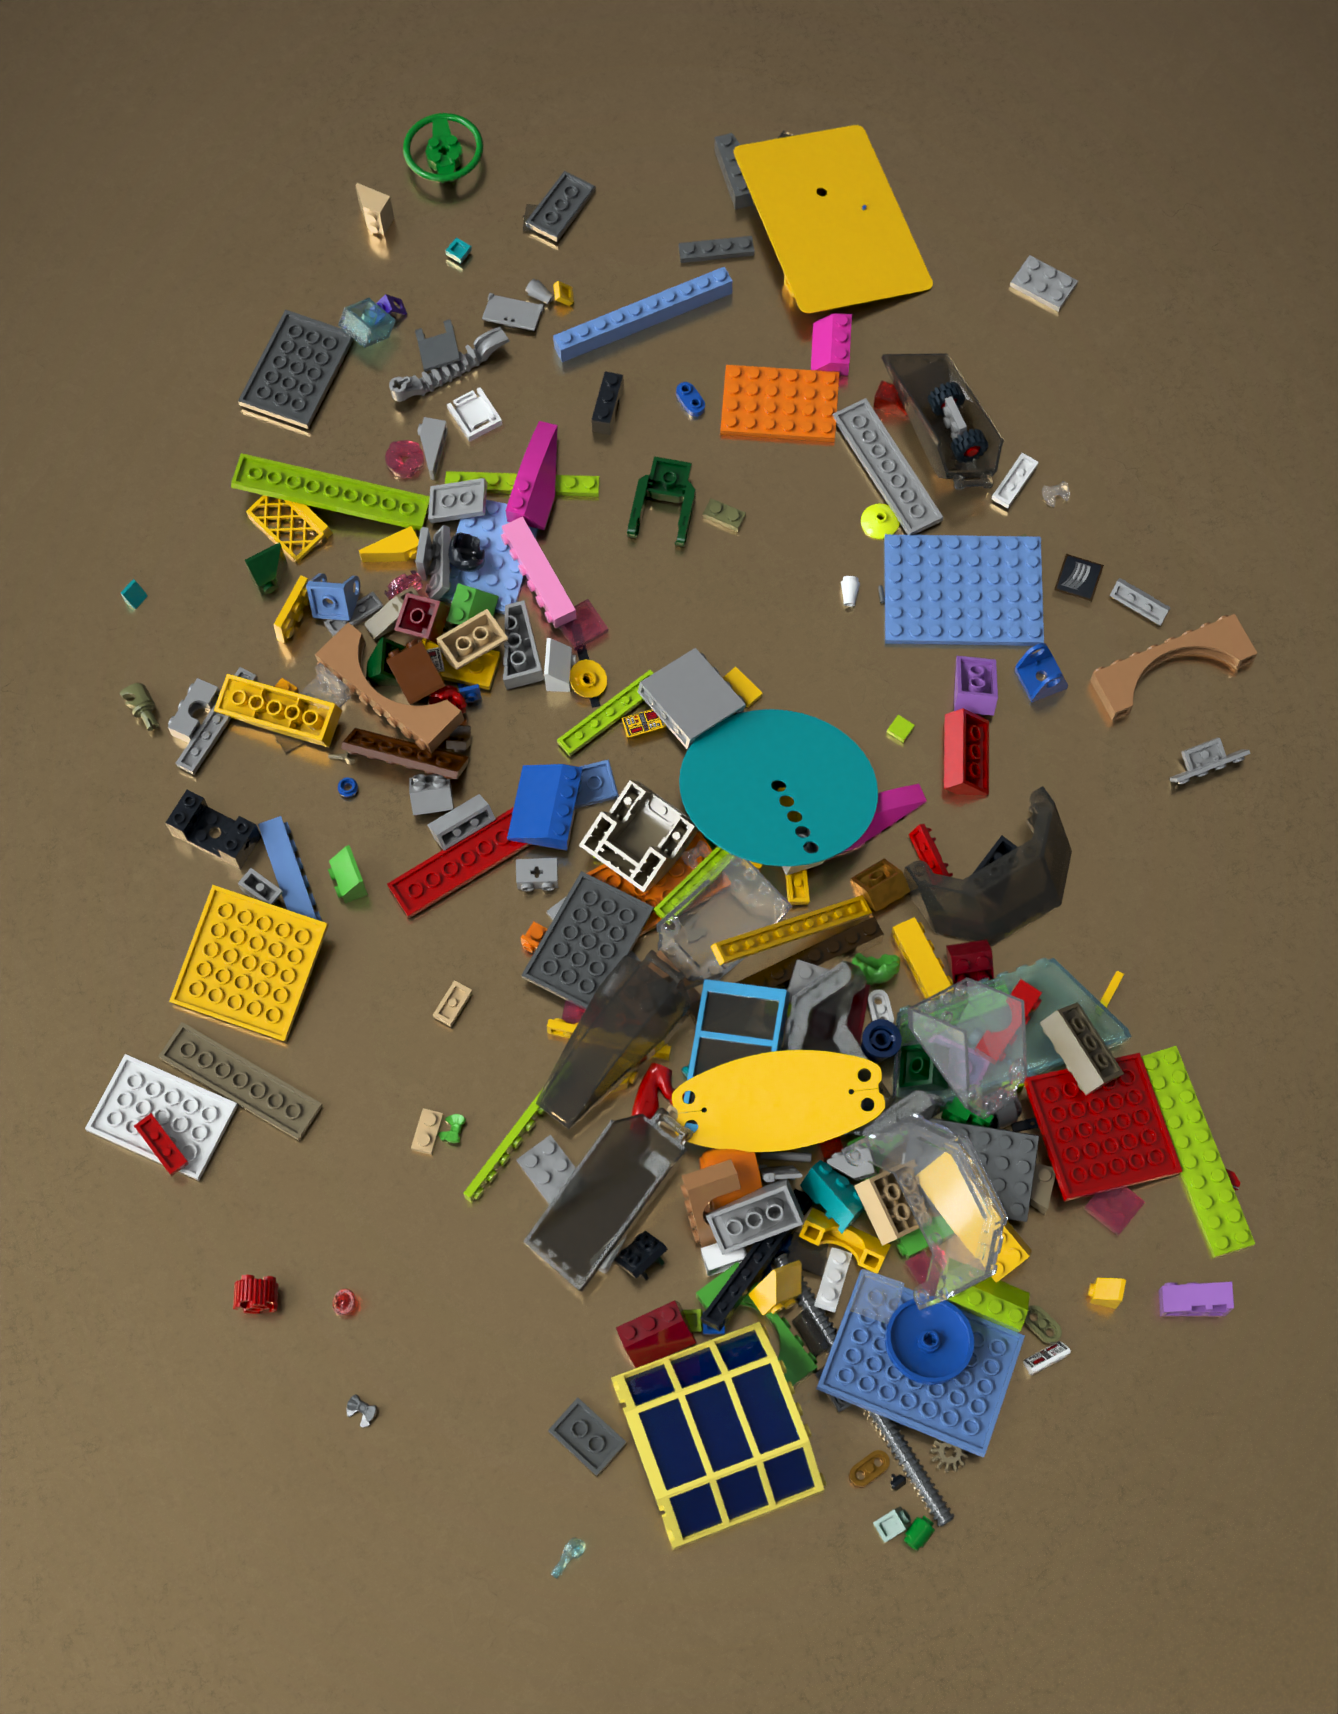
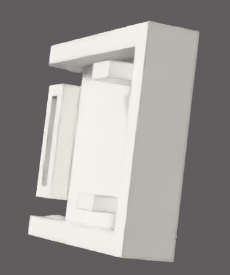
M480 387L477 388V393L480 397L477 398V395L472 390L453 400L456 409H454L451 403L447 404L448 410L469 442L503 425L502 419ZM489 421L488 424L475 430V427Z

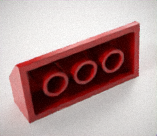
M964 708L945 714L944 789L957 795H989V720Z

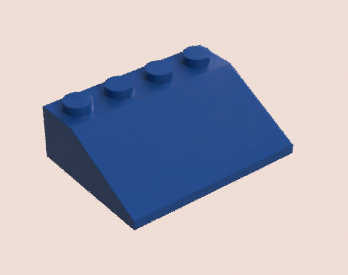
M565 764L523 765L507 840L567 851L583 768Z

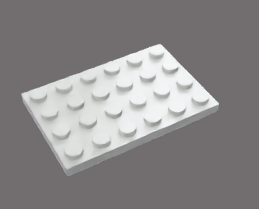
M125 1054L85 1129L162 1164L134 1127L135 1124L152 1113L189 1163L178 1172L199 1181L238 1104Z

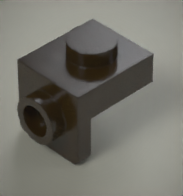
M459 725L446 741V748L452 749V752H464L471 745V726Z

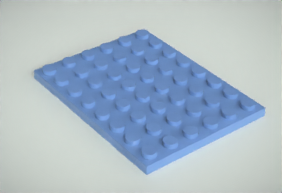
M885 534V644L1035 646L1044 643L1041 537Z
M861 1269L816 1389L980 1457H984L1025 1335L961 1310L968 1319L974 1335V1350L968 1365L959 1376L946 1383L928 1385L915 1382L904 1376L891 1362L886 1350L885 1332L892 1314L899 1306L908 1300L926 1295Z

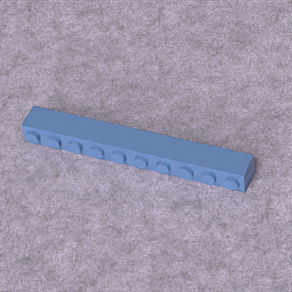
M724 266L553 335L554 348L561 362H565L732 294V279Z

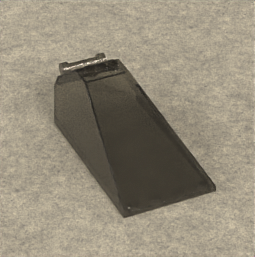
M948 353L883 354L881 359L937 476L942 479H953L956 490H963L969 487L992 488V476L998 469L1004 439ZM946 382H950V384L951 382L958 383L965 395L964 404L960 405L961 408L958 410L967 426V432L970 429H973V431L975 429L982 430L989 445L987 452H984L983 456L979 455L978 459L974 458L972 462L969 460L967 463L957 461L951 449V442H953L951 437L952 431L950 428L947 429L943 418H945V415L937 416L934 414L928 402V395H931L930 392L935 391L934 388L941 387V384L946 385ZM964 478H981V479L964 480Z
M664 1108L658 1109L652 1119L644 1114H639L615 1121L611 1120L523 1241L581 1292L666 1185L688 1152V1149L683 1145L692 1138L693 1131L673 1119ZM665 1122L679 1135L676 1139L673 1138L659 1124Z

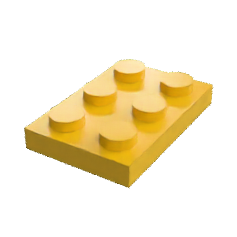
M301 575L274 623L277 640L284 644L287 638L292 637L296 622L301 620L305 605L308 606L310 604L306 588L308 578Z

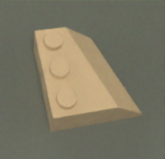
M914 1158L854 1186L882 1246L928 1224L923 1198L919 1197L917 1187L919 1179L915 1177L913 1166L916 1164Z

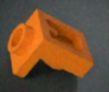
M533 921L527 933L520 938L522 947L533 953L548 929Z

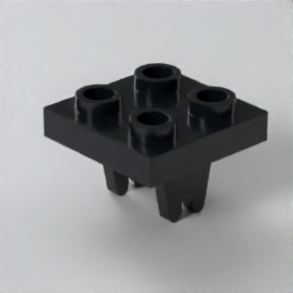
M645 1230L637 1235L628 1247L622 1249L618 1256L614 1258V1261L634 1278L640 1276L647 1281L649 1277L645 1270L655 1261L663 1266L665 1262L660 1256L668 1248Z

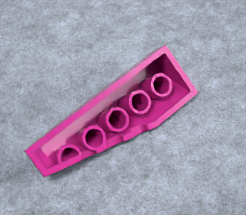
M542 421L538 422L523 457L505 510L507 522L514 521L523 516L528 527L545 530L555 499L558 425Z
M920 784L878 793L876 812L871 824L861 838L842 853L861 847L866 841L876 837L881 831L889 826L891 827L899 819L927 803Z

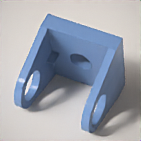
M319 573L308 581L306 588L313 618L350 621L360 594L361 585L359 577L351 576L342 584L328 583L326 574ZM325 598L332 600L333 604L328 603Z

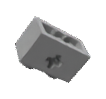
M557 858L516 859L517 888L526 892L533 891V889L550 891L554 888H559Z

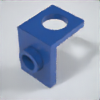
M457 683L459 692L466 702L482 699L479 684L464 687V684Z

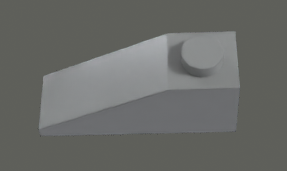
M424 417L422 424L418 426V435H420L430 478L435 480L448 427L447 422L444 420Z

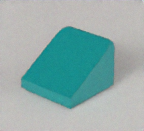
M134 579L121 592L125 603L134 609L138 608L147 598L146 592Z

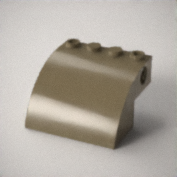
M629 780L610 811L600 812L579 846L642 892H646L656 885L674 866L699 829L690 817L638 780Z

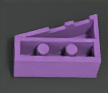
M1173 1282L1165 1283L1159 1289L1160 1316H1226L1234 1309L1232 1282L1202 1284L1193 1282L1186 1285H1178V1283Z

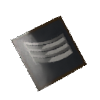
M1066 554L1054 591L1092 602L1104 565Z

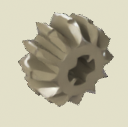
M939 1440L933 1442L937 1448H931L930 1452L937 1455L932 1457L931 1460L932 1462L940 1461L937 1469L945 1465V1472L948 1473L950 1466H952L954 1472L958 1471L957 1464L964 1467L965 1462L962 1459H967L969 1455L963 1453V1449L944 1441L942 1443ZM951 1448L954 1451L952 1455H955V1457L950 1456L947 1458L944 1449L948 1451Z

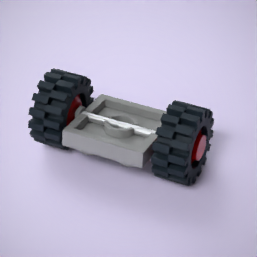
M946 382V385L941 384V387L934 388L935 391L930 392L931 395H928V402L934 414L937 416L945 415V418H943L946 428H950L952 431L951 437L953 442H951V449L957 461L960 463H967L968 460L972 462L974 458L978 459L979 455L983 456L984 452H987L989 445L982 430L975 429L973 431V429H970L967 432V426L958 410L961 408L960 405L964 404L965 395L958 383L951 382L950 384V382Z

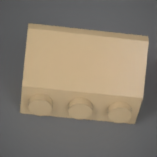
M486 609L439 636L436 640L447 662L458 670L506 642L508 637L489 610Z

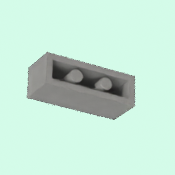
M478 794L429 823L428 827L435 841L443 850H446L493 822L496 818L489 804Z

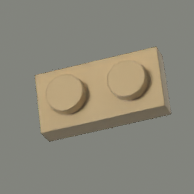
M454 980L433 1013V1017L452 1027L473 991Z
M423 1108L411 1150L429 1155L433 1154L444 1117L443 1113Z

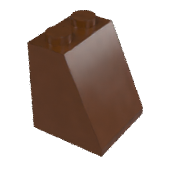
M416 639L406 643V648L402 650L397 648L388 653L389 657L386 658L410 705L445 686V681L422 639L419 641Z

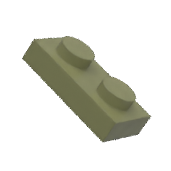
M712 498L703 512V518L737 532L746 517V512Z

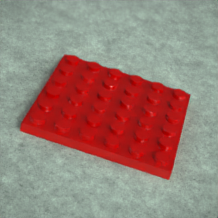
M1140 1053L1114 1058L1124 1074L1088 1095H1085L1078 1087L1076 1079L1068 1069L1026 1077L1023 1080L1064 1201L1174 1176L1183 1172Z

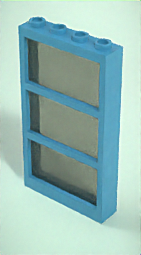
M704 979L687 1080L733 1060L767 1052L781 1051L790 993L785 989ZM686 1091L683 1102L691 1104L695 1100V1094L692 1091ZM704 1107V1108H702V1110H700V1111H702L703 1113H706V1112H707V1108ZM694 1120L687 1121L685 1130L688 1133H695L698 1129L697 1122Z

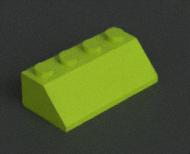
M949 1259L935 1297L952 1303L960 1310L1012 1331L1019 1332L1022 1330L1028 1313L1030 1293L1001 1280L996 1283L990 1275Z

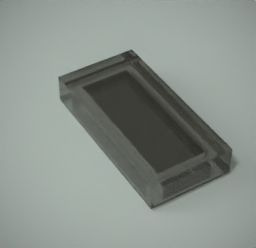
M807 1309L792 1320L815 1358L821 1356L830 1348V1345Z

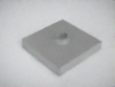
M422 527L415 562L419 579L427 581L433 550L429 528Z

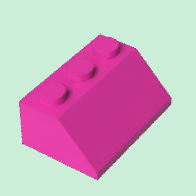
M831 314L813 323L811 370L839 372V375L848 376L852 314Z

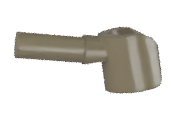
M347 751L346 754H329L328 757L329 759L345 760L347 764L352 765L355 763V759H350L348 756H356V754H350Z

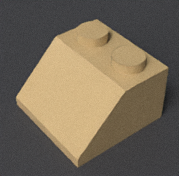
M357 183L358 200L367 228L374 233L384 235L394 219L390 196Z

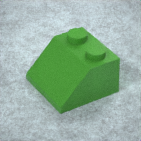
M458 583L447 622L460 625L486 609L494 616L499 596Z
M350 845L345 846L329 860L331 868L328 871L331 879H336L338 886H335L338 898L343 897L344 902L348 903L367 896L368 893Z

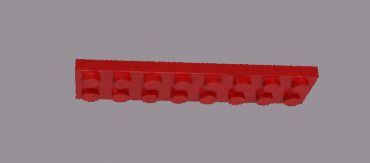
M513 808L496 817V820L458 843L438 852L387 883L388 888L408 918L413 917L531 845L507 840Z

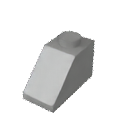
M252 868L238 882L240 889L247 896L271 905L283 893L281 889Z

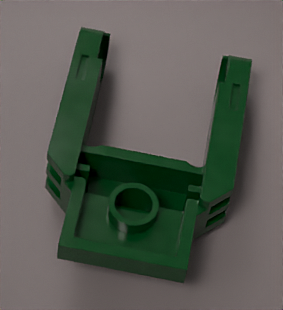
M654 456L650 474L638 479L627 537L638 538L646 499L651 497L657 500L683 503L675 546L685 547L696 500V489L689 482L692 463Z

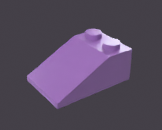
M957 656L954 711L964 708L974 714L994 716L998 699L996 660Z

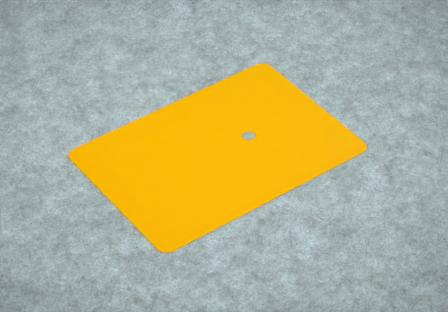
M851 125L735 147L733 153L798 307L802 312L810 314L926 291L932 288L933 281L863 127ZM823 188L827 191V195L819 196L816 190Z

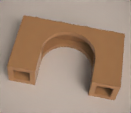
M731 1159L682 1175L684 1185H681L680 1188L683 1197L687 1198L684 1204L687 1212L691 1213L688 1216L691 1228H695L692 1234L695 1243L700 1242L702 1248L717 1243L706 1218V1214L709 1213L704 1211L706 1205L718 1196L741 1189L738 1174Z

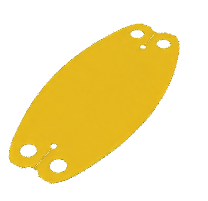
M816 1050L774 1051L733 1060L687 1080L672 1093L673 1106L679 1113L674 1126L675 1134L684 1141L715 1149H737L746 1152L785 1151L821 1143L857 1129L872 1121L883 1112L885 1100L878 1088V1084L882 1080L881 1068L874 1062L857 1056ZM863 1068L871 1072V1078L867 1082H862L858 1079V1072ZM850 1089L855 1091L852 1095L849 1094ZM686 1091H692L695 1094V1100L691 1104H686L682 1100V1095ZM865 1098H871L874 1101V1108L869 1112L861 1108V1102ZM704 1107L707 1108L706 1113H703L700 1110H702V1108ZM694 1120L697 1122L698 1129L695 1133H688L685 1130L687 1121Z

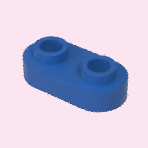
M680 383L676 388L677 399L689 415H702L705 411V401L691 383Z

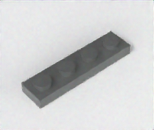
M752 236L679 243L680 262L687 263L754 256Z

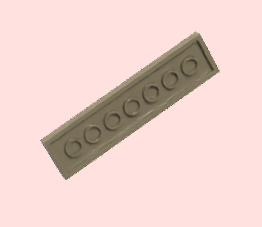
M181 1022L158 1056L164 1062L225 1098L237 1103L242 1108L298 1141L301 1140L323 1106L320 1102Z

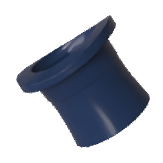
M877 1019L867 1025L862 1034V1054L866 1059L875 1063L883 1062L887 1058L894 1056L901 1047L902 1038L900 1031L888 1020Z

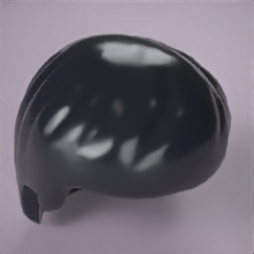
M460 532L454 534L451 539L448 557L450 563L457 569L473 572L479 570L484 565L485 551L480 549L479 538Z

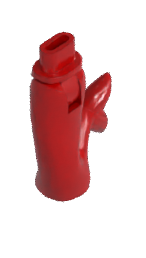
M651 1063L636 1094L631 1113L632 1117L629 1119L631 1121L629 1131L644 1136L646 1129L651 1127V1123L654 1122L659 1110L658 1087L673 1106L672 1093L676 1089L672 1087L671 1069L658 1063Z

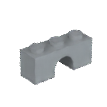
M199 678L189 686L186 698L181 700L177 713L169 720L168 729L172 736L188 743L191 741L201 726L199 720L192 717L193 713L198 709L211 711L220 694L217 686Z

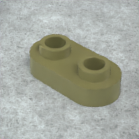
M1037 1305L1029 1306L1024 1321L1025 1325L1043 1342L1047 1344L1056 1343L1062 1335L1060 1325L1041 1307ZM1035 1314L1037 1321H1032L1030 1315ZM1046 1330H1052L1054 1335L1049 1337L1046 1334Z

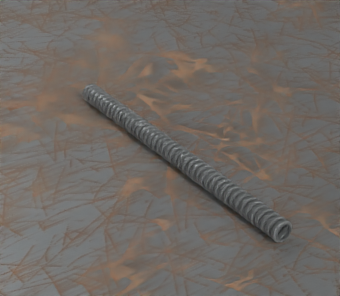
M783 1253L775 1258L772 1264L779 1268L792 1263L793 1259L789 1258V1253ZM801 1276V1294L795 1300L799 1301L798 1305L802 1306V1312H806L805 1316L809 1317V1323H813V1329L817 1330L816 1334L821 1336L820 1340L824 1341L823 1345L828 1347L827 1351L829 1353L835 1340L837 1329L833 1328V1322H829L830 1318L829 1316L826 1317V1311H822L821 1308L814 1306L816 1301L814 1298L815 1294L810 1292L812 1289L807 1287L808 1283L804 1282V1277ZM868 1411L869 1418L872 1417L873 1419L872 1423H876V1429L881 1431L879 1434L884 1436V1442L887 1441L888 1448L891 1447V1453H895L896 1456L894 1458L900 1461L898 1463L899 1466L902 1465L903 1472H907L906 1477H910V1483L914 1484V1489L919 1491L918 1496H922L921 1500L926 1503L925 1507L929 1508V1513L934 1515L933 1519L934 1521L937 1520V1526L942 1527L954 1519V1513H950L951 1509L950 1507L947 1508V1502H943V1496L939 1495V1490L934 1488L935 1483H931L932 1479L927 1476L928 1472L923 1470L924 1466L920 1465V1460L915 1458L916 1453H912V1447L907 1445L909 1442L905 1441V1436L900 1434L901 1430L900 1428L897 1429V1423H893L892 1420Z

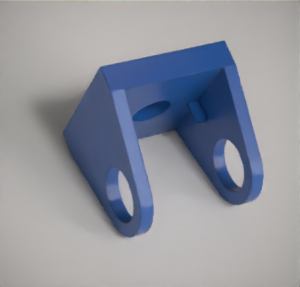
M1046 643L1030 648L1015 666L1014 670L1031 703L1068 688V684ZM1044 674L1046 676V679L1044 681H1039L1036 678V675Z

